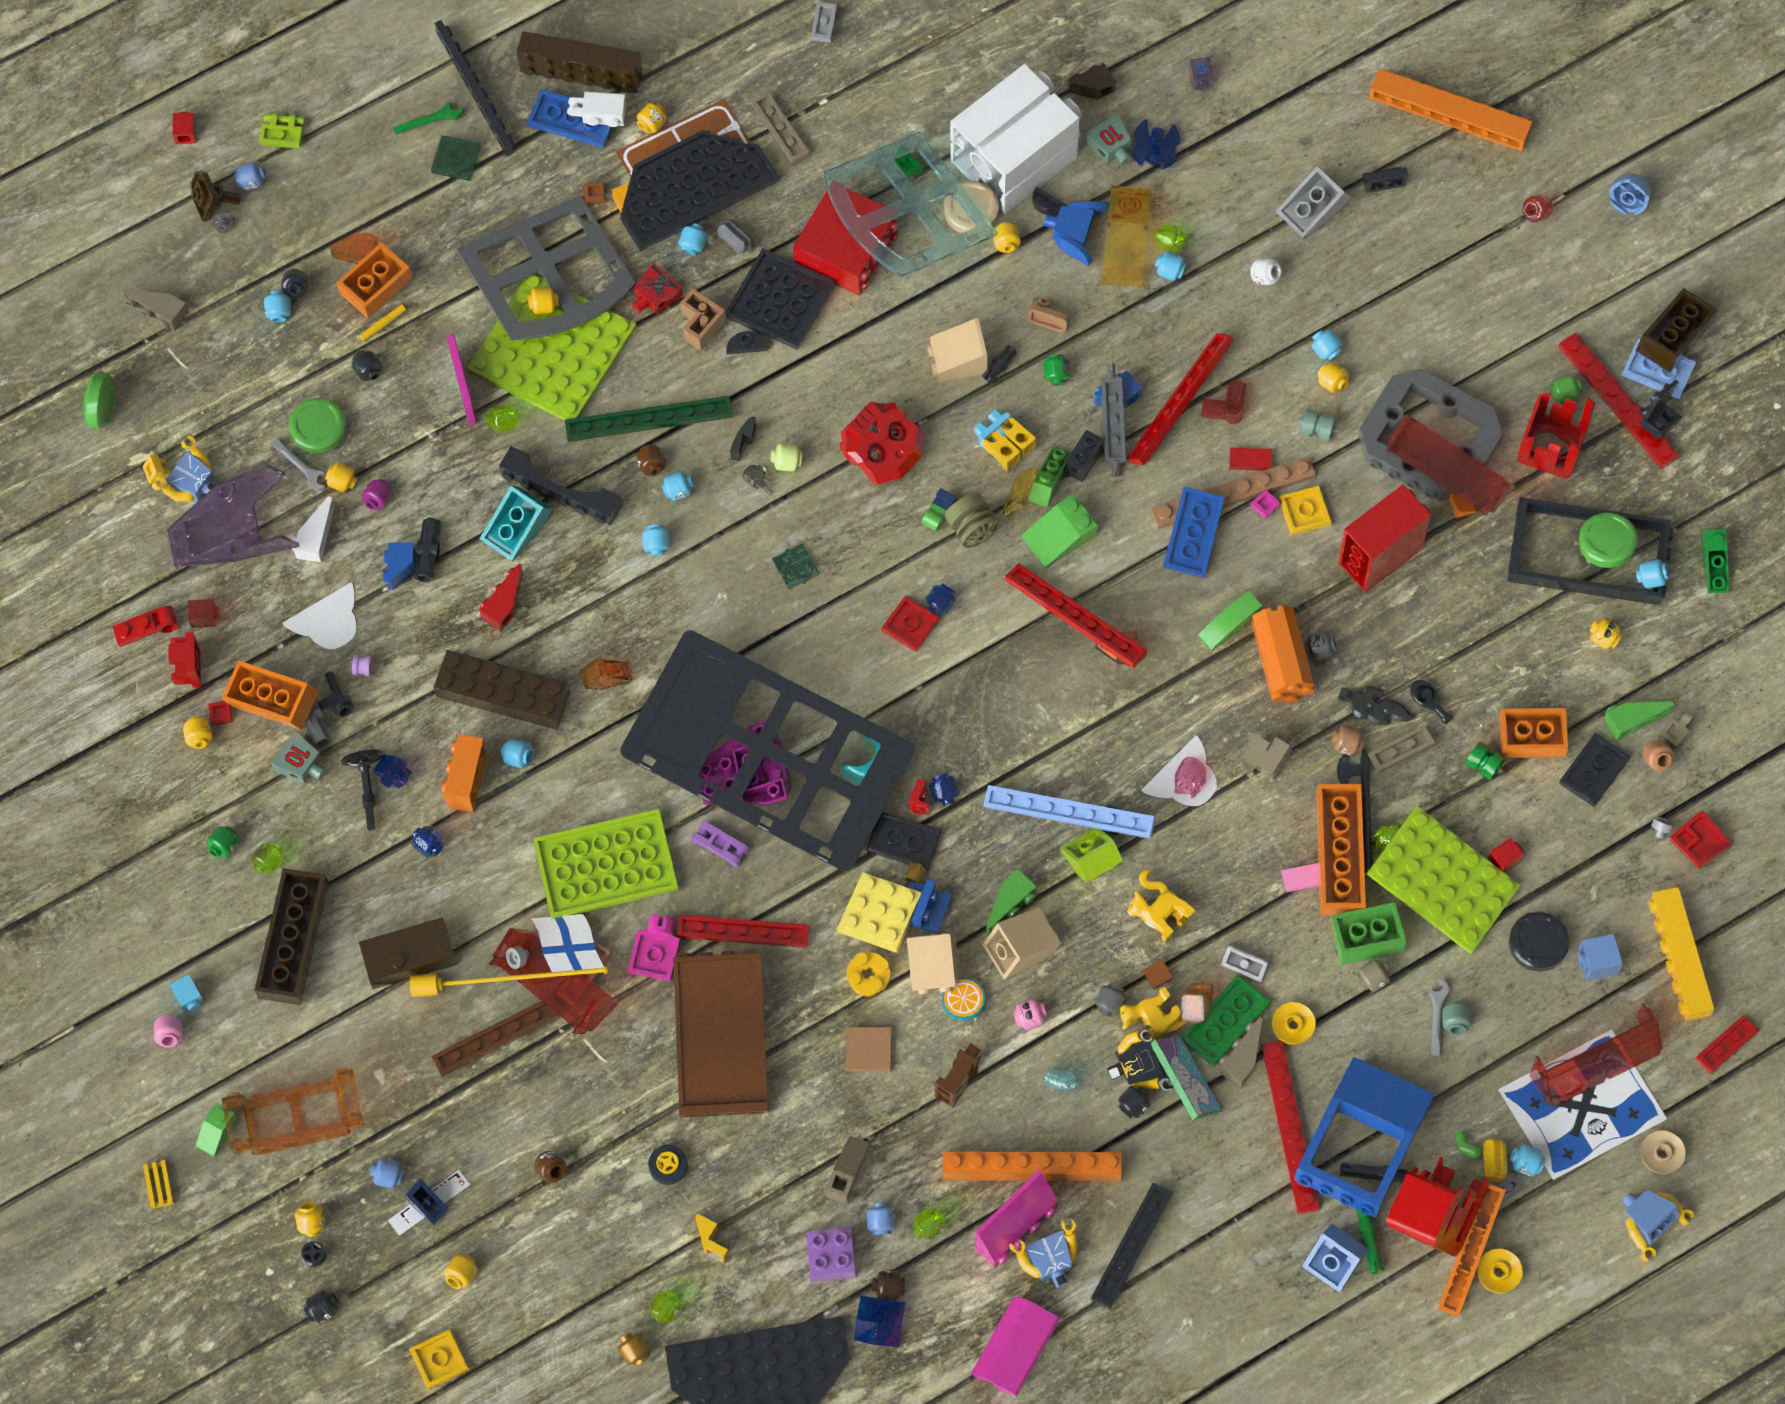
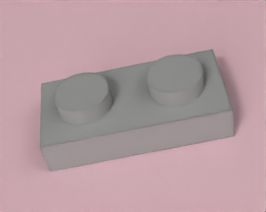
M817 2L811 40L831 43L837 4Z

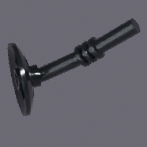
M376 749L354 752L341 759L342 765L358 767V770L361 771L364 793L362 795V803L366 814L367 830L370 831L375 830V795L372 793L369 769L371 764L379 761L384 756L383 751Z

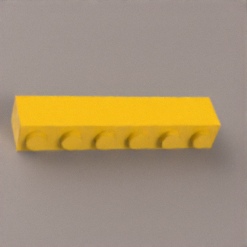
M1679 887L1653 892L1648 905L1650 912L1654 913L1656 918L1654 921L1655 930L1661 935V951L1663 954L1666 953L1668 959L1666 961V968L1668 973L1672 974L1674 980L1672 988L1674 994H1678L1679 1012L1681 1015L1684 1014L1685 1021L1711 1016L1714 1006Z

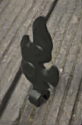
M1367 686V693H1363L1360 690L1357 694L1348 688L1342 687L1338 696V700L1353 703L1352 711L1357 718L1367 719L1377 725H1389L1390 721L1387 719L1389 716L1399 721H1410L1415 718V714L1410 713L1397 701L1383 699L1379 703L1375 702L1374 699L1377 696H1384V692L1376 687Z

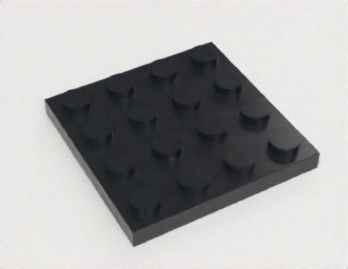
M762 248L725 312L726 318L798 350L836 283L831 278Z

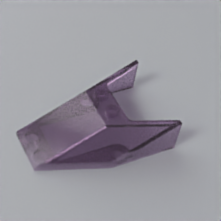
M264 463L213 487L167 528L174 566L185 567L232 563L300 547L298 542L281 534L261 542L255 504L286 476L285 472Z

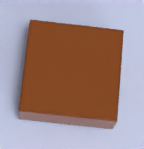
M604 182L584 183V196L587 205L606 203Z
M1162 959L1143 969L1144 975L1154 990L1173 980V976Z

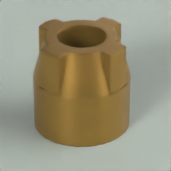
M910 862L904 880L909 883L915 882L920 884L926 868L919 863Z

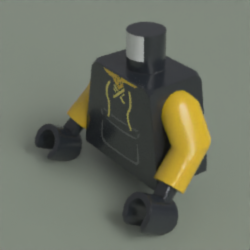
M1146 1025L1142 1031L1138 1030L1127 1034L1119 1044L1118 1051L1115 1052L1118 1063L1107 1068L1111 1079L1124 1076L1128 1084L1138 1088L1142 1086L1144 1089L1162 1088L1164 1091H1170L1174 1086L1167 1084L1166 1081H1170L1169 1077L1160 1078L1163 1077V1073L1150 1043L1155 1033L1151 1035L1147 1033L1151 1026Z

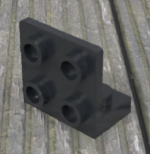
M1676 379L1671 384L1666 383L1660 393L1657 391L1650 399L1651 406H1648L1641 415L1643 420L1640 426L1659 440L1682 419L1681 415L1666 405L1679 383Z

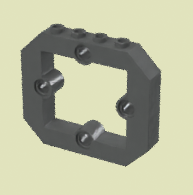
M1419 369L1391 377L1362 423L1358 437L1365 460L1372 468L1386 472L1392 479L1401 480L1409 488L1423 492L1430 499L1444 501L1450 498V494L1470 493L1499 446L1503 433L1494 407ZM1411 391L1438 405V411L1443 417L1452 418L1457 415L1481 428L1473 443L1465 442L1458 446L1455 455L1457 469L1451 479L1420 464V461L1415 456H1405L1379 442L1386 430L1395 431L1401 427L1404 410L1401 406ZM1450 402L1454 406H1447L1445 403ZM1393 415L1397 419H1390L1388 416ZM1467 454L1470 458H1464L1462 455ZM1410 467L1413 471H1407L1405 468Z

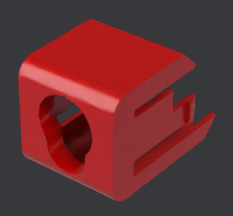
M1551 393L1539 394L1522 438L1517 460L1523 465L1555 476L1570 478L1587 434L1596 403L1589 397L1587 398L1581 421L1578 425L1572 423L1577 405L1576 401L1566 398L1564 406L1553 402L1550 414L1548 415L1546 410ZM1545 432L1554 434L1560 441L1569 445L1568 455L1560 457L1561 445L1550 442L1548 449L1537 446L1535 450L1533 446L1535 436Z
M1440 1156L1430 1179L1431 1172L1424 1169L1418 1175L1416 1174L1419 1169L1417 1167H1414L1406 1174L1390 1209L1386 1223L1388 1227L1455 1257L1461 1251L1488 1191L1489 1177L1486 1176L1483 1182L1473 1178L1460 1207L1457 1204L1464 1188L1460 1187L1456 1191L1449 1188L1455 1175V1170L1444 1166L1443 1157Z

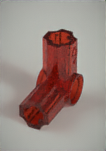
M1241 380L1230 381L1228 383L1226 401L1203 399L1201 417L1226 420L1229 424L1240 423L1243 418L1247 384Z

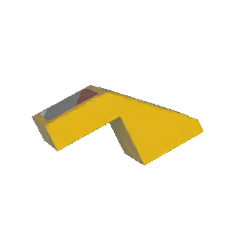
M697 1213L695 1217L705 1253L725 1263L729 1256L728 1249L712 1241L718 1231L717 1223Z

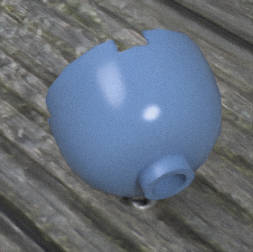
M1634 173L1618 177L1609 190L1610 203L1616 210L1624 214H1628L1627 211L1635 212L1634 215L1643 212L1651 198L1649 183L1645 178Z

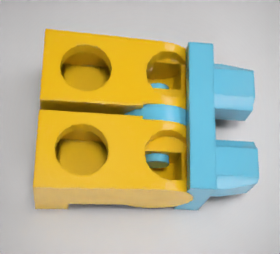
M995 409L988 416V420L992 424L987 427L983 422H979L974 427V432L979 438L980 445L1002 464V468L1006 472H1009L1021 461V458L1024 459L1036 448V438L1015 419L1011 418L1010 414L1007 412L1002 414Z

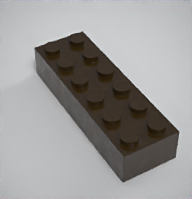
M522 31L517 48L520 72L526 75H539L547 79H561L568 83L577 82L586 86H600L607 90H621L624 93H638L643 74L640 52Z
M451 650L446 651L433 687L438 698L554 730L558 729L570 695L568 682Z
M282 869L254 989L258 999L301 1005L329 884L325 874Z

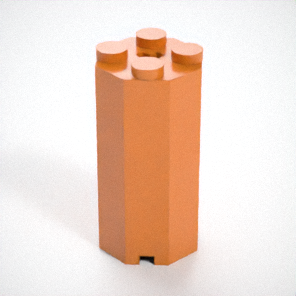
M1280 605L1277 606L1276 611H1271L1270 607L1253 615L1251 624L1271 700L1295 704L1299 701V698L1313 694L1315 692L1314 683L1294 608Z

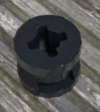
M316 1241L307 1242L302 1248L301 1255L308 1266L318 1267L324 1263L326 1254L320 1243Z

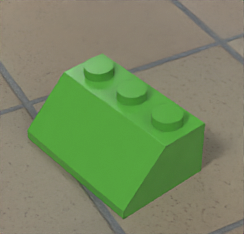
M1395 902L1331 915L1335 946L1341 965L1405 952L1406 938Z

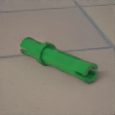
M1356 1209L1360 1223L1359 1233L1362 1234L1364 1246L1369 1249L1366 1255L1370 1274H1376L1375 1265H1377L1378 1274L1382 1273L1384 1268L1375 1235L1376 1225L1373 1224L1371 1215H1363L1360 1210Z

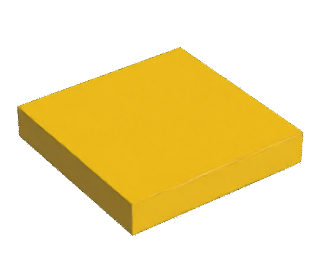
M1319 485L1279 496V502L1281 503L1280 505L1291 536L1332 524Z
M451 1329L409 1348L428 1390L469 1371Z

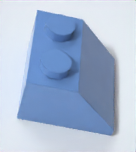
M1331 1224L1322 1233L1302 1267L1340 1292L1358 1268L1369 1249L1334 1224Z

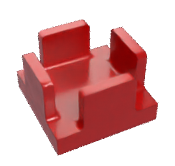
M185 632V637L170 638L171 644L168 645L169 664L175 665V673H171L174 685L192 684L193 688L201 687V652L194 632Z

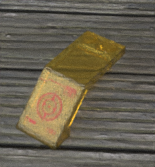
M1111 185L1101 284L1142 288L1152 189Z

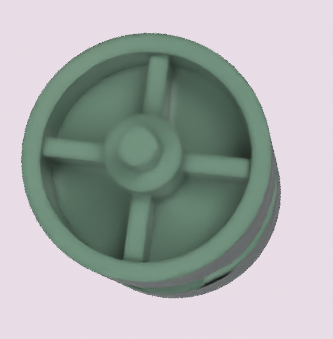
M1307 408L1305 417L1298 418L1297 421L1301 422L1302 425L1301 435L1310 437L1317 434L1320 440L1329 442L1331 434L1339 430L1334 425L1335 415L1324 413L1322 416H1319L1317 410Z

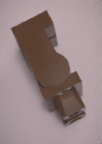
M970 1043L965 1052L961 1049L958 1051L947 1077L943 1079L939 1076L936 1080L934 1097L950 1107H954L969 1085L971 1077L975 1078L978 1074V1063L981 1060L979 1056L981 1054L980 1048Z

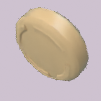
M964 181L955 185L947 192L944 199V217L948 225L955 231L966 235H978L988 231L996 223L999 216V199L996 193L988 185L978 181Z

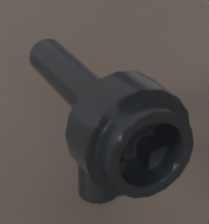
M327 672L325 677L333 694L319 701L318 705L323 709L331 704L336 715L346 717L353 712L354 704L350 696L342 695L333 672Z

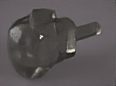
M751 464L743 471L742 477L747 484L753 488L755 487L757 490L762 487L770 496L774 493L765 484L767 481L765 467Z

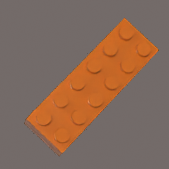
M1318 784L1316 790L1320 915H1335L1366 908L1361 784Z

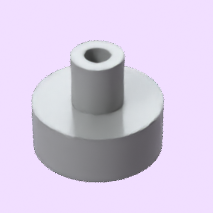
M1654 817L1652 827L1657 830L1655 837L1660 839L1664 838L1665 833H1672L1675 823L1661 817Z
M514 946L507 950L506 959L511 968L518 969L526 965L527 958L529 957L527 950L520 946Z

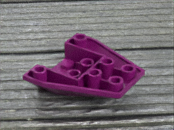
M766 720L750 725L746 729L754 734H758ZM777 734L773 743L783 748ZM730 739L709 755L699 777L723 790H728L746 759L749 748ZM764 758L744 793L743 800L752 805H771L788 799L791 789L788 768L769 758ZM703 786L701 792L712 797L714 790ZM703 799L704 805H713Z

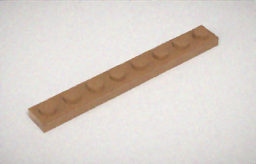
M1307 456L1204 490L1203 492L1225 497L1222 506L1224 508L1258 497L1264 490L1270 493L1315 478L1316 474ZM1180 498L1151 508L1158 529L1174 524Z

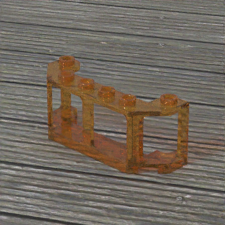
M341 1068L336 1070V1073L332 1075V1081L324 1079L310 1086L308 1084H301L292 1090H276L274 1094H256L251 1099H246L239 1092L229 1093L227 1097L221 1098L230 1148L233 1154L241 1155L242 1152L252 1150V1155H264L345 1137L351 1134L350 1128L363 1127L365 1123L361 1112L355 1081L356 1076L353 1069ZM351 1083L357 1111L351 1112L347 1117L343 1088ZM335 1092L341 1122L304 1130L299 1105L300 1099ZM289 1102L295 1132L258 1140L253 1116L254 1109ZM228 1108L244 1111L249 1139L233 1138Z

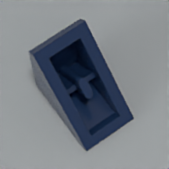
M419 1179L405 1194L409 1205L433 1225L449 1209L422 1179Z

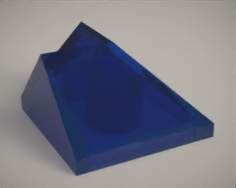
M861 1295L856 1317L854 1340L877 1346L899 1347L906 1302Z

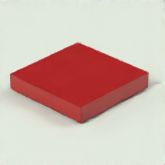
M904 596L881 627V631L914 652H917L940 621V617Z

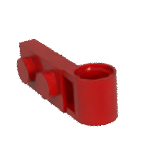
M167 605L112 627L117 645L123 647L157 632H173L178 629L179 625L173 606Z

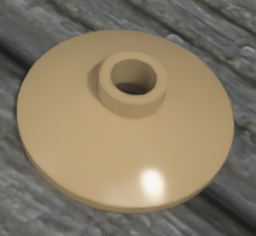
M1655 1131L1649 1134L1644 1139L1640 1151L1642 1161L1646 1167L1658 1174H1670L1677 1171L1682 1166L1686 1155L1681 1139L1668 1131ZM1658 1152H1664L1666 1157H1659Z

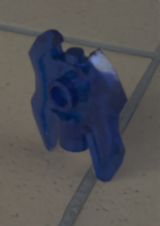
M1146 119L1142 120L1133 133L1136 141L1131 154L1134 160L1140 166H1144L1145 161L1152 166L1161 163V170L1171 167L1177 161L1176 147L1181 142L1177 126L1172 124L1164 138V130L1161 128H1153L1151 135H1149L1148 122Z

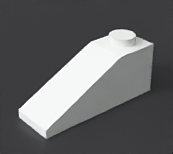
M328 496L300 528L297 538L293 539L292 550H294L297 559L322 561L335 508L332 497Z

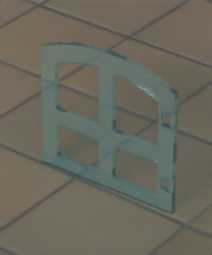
M920 132L824 172L825 184L832 205L849 233L874 259L901 278L997 236V231ZM913 151H918L941 180V183L922 191H917L894 162V159ZM878 167L903 199L867 215L859 216L849 198L844 181ZM949 195L953 196L976 227L957 236H952L928 204ZM913 212L937 242V245L907 258H902L881 242L870 229ZM973 234L975 239L968 242L965 237ZM920 257L925 260L919 264L915 261V259Z

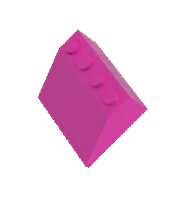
M1040 1170L975 1232V1249L993 1267L998 1263L1002 1265L1010 1257L1009 1253L1012 1251L1009 1248L1010 1243L1016 1249L1019 1248L1020 1244L1017 1239L1025 1243V1237L1030 1232L1034 1234L1041 1227L1042 1224L1040 1222L1045 1217L1049 1219L1057 1211V1198Z

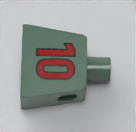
M1118 114L1085 133V143L1105 162L1110 163L1117 158L1122 165H1125L1131 160L1132 157L1128 151L1131 149L1132 140Z
M295 731L271 762L275 772L301 783H305L310 776L321 780L326 773V769L319 765L322 760L320 753Z

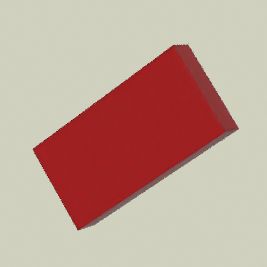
M1230 447L1229 470L1264 471L1272 468V449Z

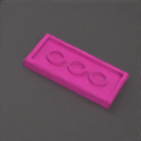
M453 334L446 335L469 426L476 424V417L456 338Z

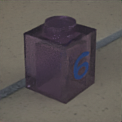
M1210 57L1190 59L1189 73L1192 90L1205 91L1213 88L1214 77Z

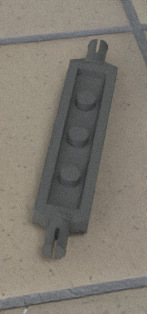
M1111 363L1112 372L1110 371V364H1106L1107 376L1101 379L1105 463L1112 464V477H1116V468L1117 477L1121 476L1120 464L1126 462L1122 377L1116 376L1115 364Z

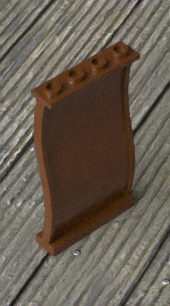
M757 950L743 951L744 954H735V951H723L722 955L702 952L700 956L680 953L678 957H673L680 1118L769 1113L761 953H757Z

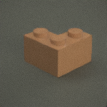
M693 288L680 302L681 314L690 320L683 328L684 339L701 351L725 324V310Z

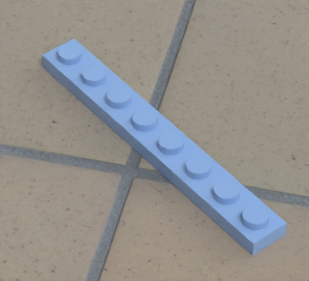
M988 785L983 805L989 809L1149 839L1152 837L1156 819L1150 815Z

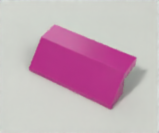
M1014 1296L971 1374L978 1379L992 1383L1001 1392L1017 1397L1060 1318L1029 1300Z

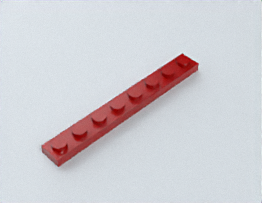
M1576 332L1559 343L1558 347L1661 470L1678 459L1679 454L1664 437L1659 440L1640 426L1643 420L1641 409Z
M1219 333L1214 335L1126 459L1131 464L1145 465L1150 460L1153 452L1162 443L1166 434L1173 428L1176 420L1183 414L1186 406L1195 397L1202 384L1206 382L1207 377L1218 365L1222 356L1228 351L1234 341L1230 335Z
M1020 563L1005 575L1007 583L1133 669L1147 656L1145 648Z
M1283 1041L1261 1044L1297 1215L1317 1212L1320 1210L1316 1190L1311 1187H1305L1294 1180L1297 1168L1307 1148Z

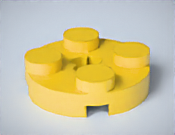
M860 952L856 954L847 967V980L854 992L862 996H873L886 989L890 982L888 961L873 952ZM868 969L872 970V973L874 972L875 975L870 976L869 979L864 978L865 974L862 975V973Z

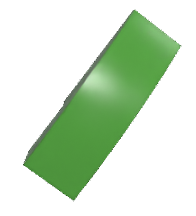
M1249 590L1213 619L1198 636L1213 651L1245 628V624L1252 620L1253 615L1262 611L1263 606Z

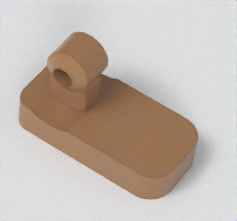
M1040 298L1038 305L1035 303L1031 304L1027 315L1029 323L1059 333L1066 331L1070 319L1067 314L1050 309L1047 298Z

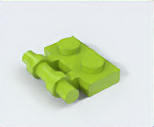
M272 113V115L264 114L263 121L270 122V124H262L260 146L300 149L303 129L302 127H296V125H304L305 117H298L297 114H290V116L279 115V113ZM279 123H283V124H288V126H283V125H278V124H279Z

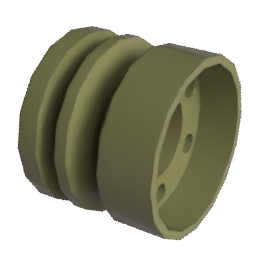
M972 493L959 499L945 513V520L951 529L956 531L957 538L960 539L962 546L965 548H971L985 542L1000 527V521L995 517L993 511L988 510L989 505L980 493Z

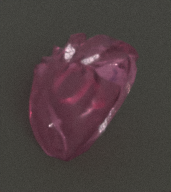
M1194 757L1183 759L1175 773V790L1173 792L1175 794H1191V799L1195 798L1206 784V768L1204 764Z

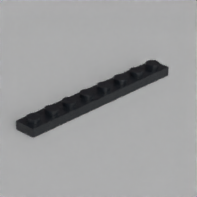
M442 20L435 22V30L505 156L508 157L514 154L512 146L515 144L511 135H506L504 131L506 129L501 118L497 119L495 115L497 111L493 103H488V95L483 87H479V79L476 73H471L469 69L470 63L466 56L462 57L460 53L462 50L458 41H453L451 38L453 34L448 25L445 26Z

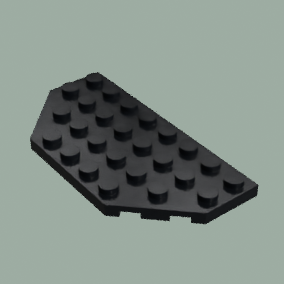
M702 130L634 165L620 220L641 252L681 232L686 226H691L693 223L696 224L779 182L780 177L759 145L753 143L751 145L739 142V139L724 135L721 137L711 134L710 131Z
M843 1316L665 1346L671 1391L690 1404H819L834 1385L841 1372L850 1363Z

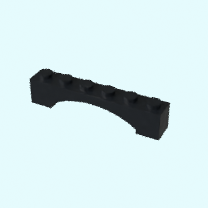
M510 446L499 465L500 474L505 480L520 483L527 490L533 489L544 498L549 499L550 497L556 500L563 507H572L577 513L583 516L587 514L600 524L606 523L611 526L623 506L621 496L604 488L600 492H582L562 487L550 481L533 467L528 453L513 446Z

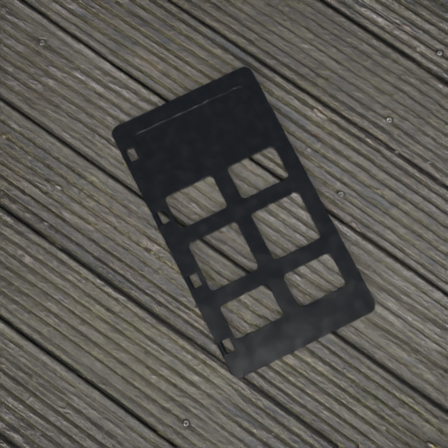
M688 630L684 632L623 742L620 753L624 759L641 766L651 773L843 872H848L854 867L915 753V747L912 742L693 630ZM751 680H756L780 693L776 704L758 734H754L730 721L733 711ZM795 702H799L837 722L816 763H811L773 743L775 736ZM852 731H856L881 745L859 786H855L830 772ZM720 736H726L749 748V753L728 790H723L699 777ZM645 755L656 760L653 767L642 761ZM764 758H769L806 778L801 792L787 818L784 820L743 800V795ZM703 786L714 790L712 797L701 792ZM822 787L850 801V805L829 842H824L800 829L805 815ZM762 816L773 821L771 827L760 823ZM821 847L832 851L830 858L818 853Z

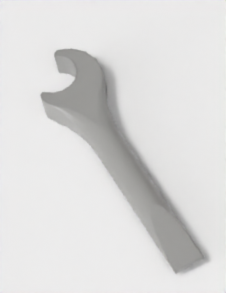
M278 439L271 443L276 450L304 473L315 491L326 490L325 485L318 484L319 479L325 477L323 471L306 465Z
M1442 979L1439 981L1442 986L1440 991L1435 992L1429 989L1428 992L1433 1005L1431 1056H1440L1442 1008L1444 1000L1449 993L1448 984Z

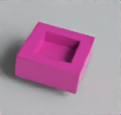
M1264 490L1251 502L1250 506L1266 520L1280 507L1281 503L1267 490Z

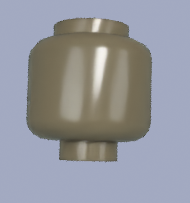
M1374 959L1359 968L1360 974L1357 977L1365 990L1370 989V991L1375 992L1389 983L1388 974L1391 971L1385 962L1380 964L1378 960Z

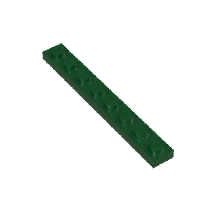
M729 396L567 419L565 420L567 440L571 442L732 418V410Z

